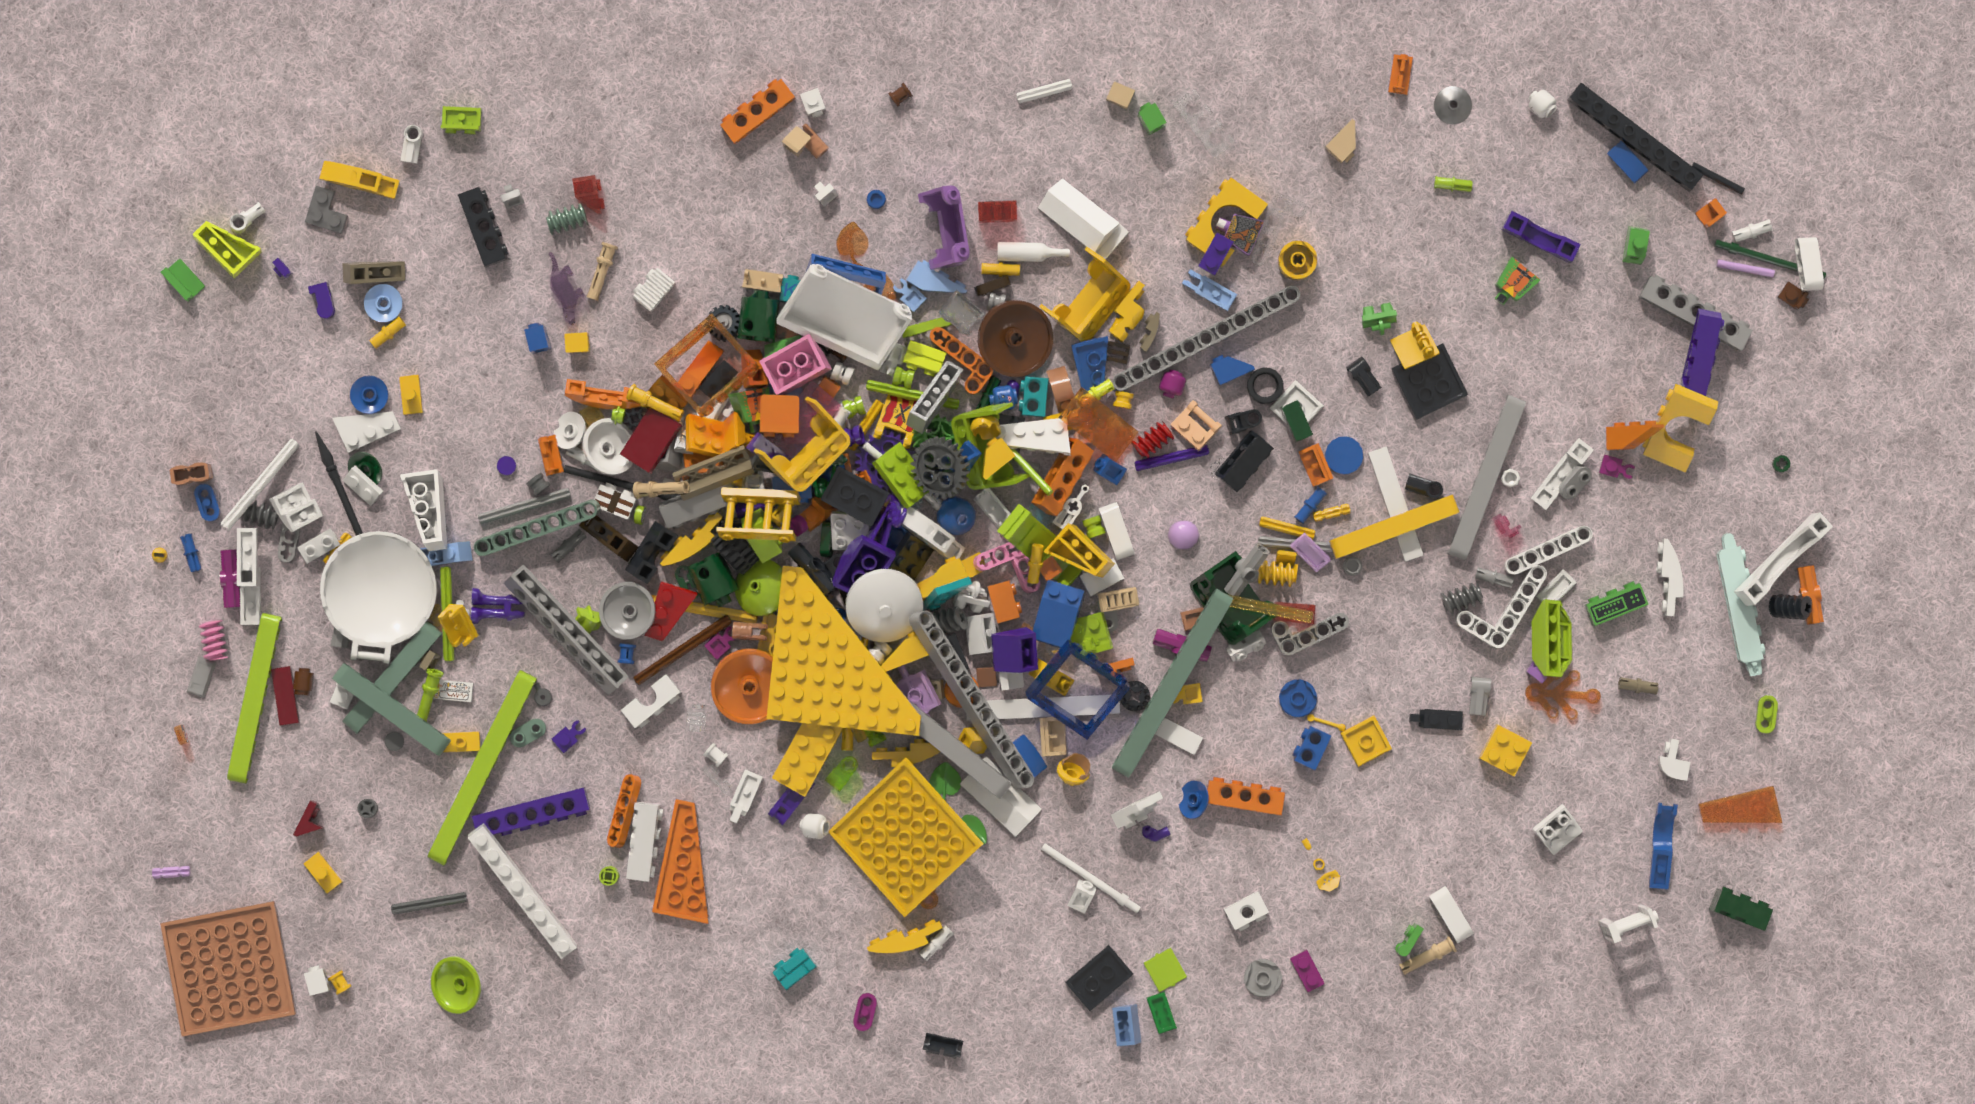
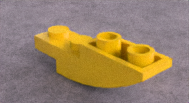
M325 160L319 177L323 181L355 190L359 189L390 199H395L400 181L374 171Z
M718 512L709 515L705 519L707 524L702 529L698 527L692 534L694 538L692 540L686 535L684 537L680 536L673 543L675 547L672 551H666L661 556L662 562L660 564L662 566L676 564L700 552L711 543V539L715 536L711 531L724 517Z
M914 739V743H910V751H907V747H895V751H887V748H876V752H872V760L891 759V767H896L905 758L912 764L935 756L940 751L931 743H926L925 739Z
M935 919L924 923V928L918 930L916 927L908 931V936L906 937L902 930L897 931V929L886 933L887 937L882 940L879 937L871 940L867 950L876 953H899L916 949L928 944L929 941L926 936L942 929L943 926L940 920L936 922Z

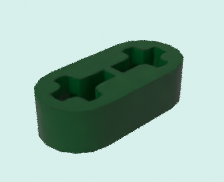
M823 521L820 556L831 558L834 551L832 550L831 521Z
M681 565L675 570V577L679 586L689 590L687 584L690 583L695 588L689 573L687 574L689 580L685 582L683 577L678 576L681 573L680 569L688 570V566Z

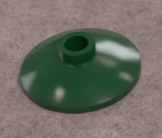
M357 452L350 457L348 472L356 466L376 485L380 483L383 475L382 468L374 456L366 452Z

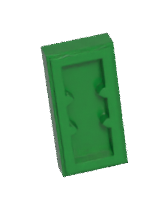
M1165 992L1146 997L1158 1034L1176 1029L1177 1027Z

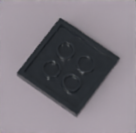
M1444 343L1436 346L1440 353L1439 355L1407 369H1404L1402 363L1391 368L1416 420L1468 395Z

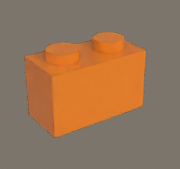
M1009 580L987 586L997 624L1020 618L1019 614L1022 613L1020 602H1015L1014 595L1017 594L1014 583L1010 584Z

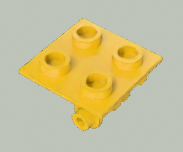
M1413 322L1410 331L1390 339L1404 369L1440 354L1425 324L1421 325V323Z

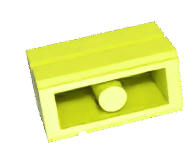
M910 340L903 363H906V368L915 371L917 368L924 370V374L934 377L942 368L947 353Z

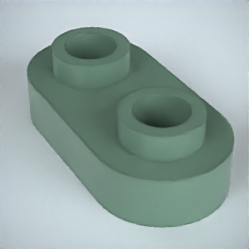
M541 719L530 720L512 731L510 735L511 743L515 747L526 746L545 734L546 724ZM535 724L540 727L538 732L533 731ZM518 734L523 736V740L520 742L516 740Z

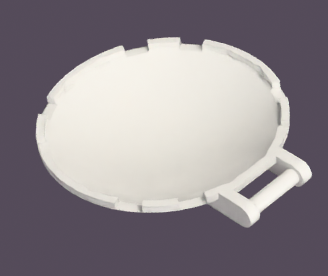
M367 532L354 536L341 544L328 559L320 582L322 606L329 621L342 635L352 640L350 660L358 658L383 661V663L389 664L391 645L409 639L421 629L430 617L436 599L435 574L426 555L413 542L389 532ZM358 645L385 648L384 654L358 651Z

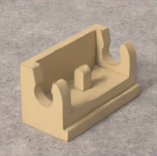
M745 269L742 288L780 294L783 274Z
M1065 716L1039 718L1042 756L1067 755Z

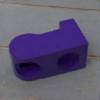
M324 282L308 286L309 294H315L318 303L317 314L324 319L332 318L335 314V307L329 283Z

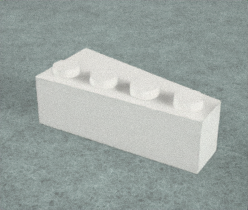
M438 469L401 474L400 477L404 484L423 544L428 551L447 549L443 477Z

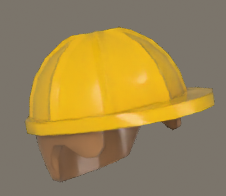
M1073 753L1059 762L1056 771L1065 784L1076 786L1088 780L1091 765L1084 755Z

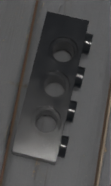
M476 187L457 194L484 267L486 268L507 260L506 255L509 252L506 245L501 244L499 237H502L499 226L495 227L493 219L496 217L493 209H488L486 201H489L486 190L482 191L480 187ZM475 204H481L483 207L482 211L478 214L473 212ZM482 222L489 223V229L485 232L480 231L479 228ZM493 239L496 242V246L494 249L489 250L486 247V243L488 240Z

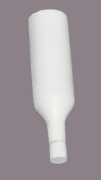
M998 242L997 261L1042 262L1049 257L1070 256V249H1053L1043 243Z

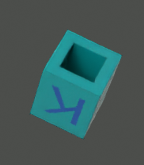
M788 275L787 278L782 279L780 302L788 301L801 281L798 276Z

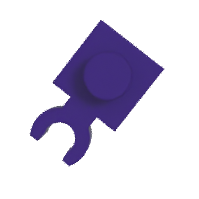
M579 720L573 722L570 730L565 726L552 738V741L563 753L579 741L575 737L576 735L583 734L586 731V728H583L581 731L576 729V725L580 722Z

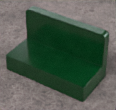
M1298 400L1280 407L1295 443L1313 435Z

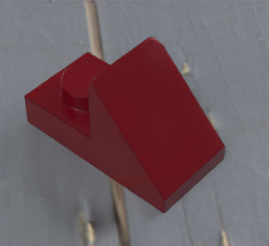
M313 800L309 801L293 833L294 836L297 837L324 828L311 821L312 818L315 819L320 811L317 808L319 803Z

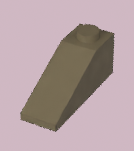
M405 261L342 263L344 283L361 284L405 281Z

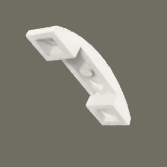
M1578 438L1542 482L1531 499L1547 510L1558 496L1559 486L1576 466L1582 465L1594 449Z

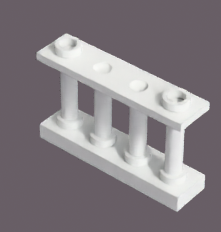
M1639 905V913L1615 922L1606 918L1598 922L1605 939L1617 943L1622 941L1620 936L1629 930L1645 924L1657 928V922H1659L1658 915L1651 908Z

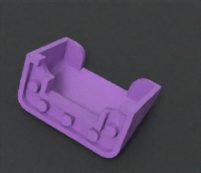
M950 185L919 193V203L927 204L929 212L937 211L943 248L936 249V257L929 260L930 270L956 267L963 264L969 258V245L959 190L955 186Z

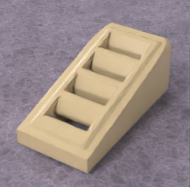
M1136 587L1098 593L1101 613L1139 606ZM1107 596L1109 598L1110 607H1108Z

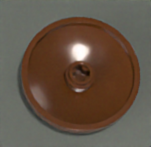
M1009 300L996 305L985 315L980 324L977 339L980 354L989 367L1005 376L1022 377L1035 372L1046 362L1053 347L1054 337L1052 325L1040 308L1026 301Z

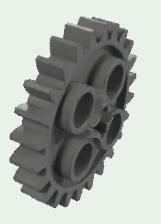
M938 436L920 443V447L915 449L917 453L912 455L916 461L911 462V465L915 466V469L911 470V472L917 474L913 479H919L920 481L917 486L923 485V492L929 490V496L935 495L936 499L941 497L943 499L951 498L960 493L961 489L966 487L964 482L969 481V478L965 475L970 473L966 469L970 463H965L964 461L967 456L961 455L963 449H957L958 443L952 445V439L946 441L945 437L938 438Z

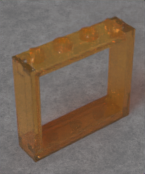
M712 313L654 363L657 369L701 418L704 415H710L714 411L713 407L718 403L721 404L729 397L728 394L733 390H738L743 385L742 382L746 378L753 377L759 368L753 358ZM716 327L749 365L702 407H699L666 369Z

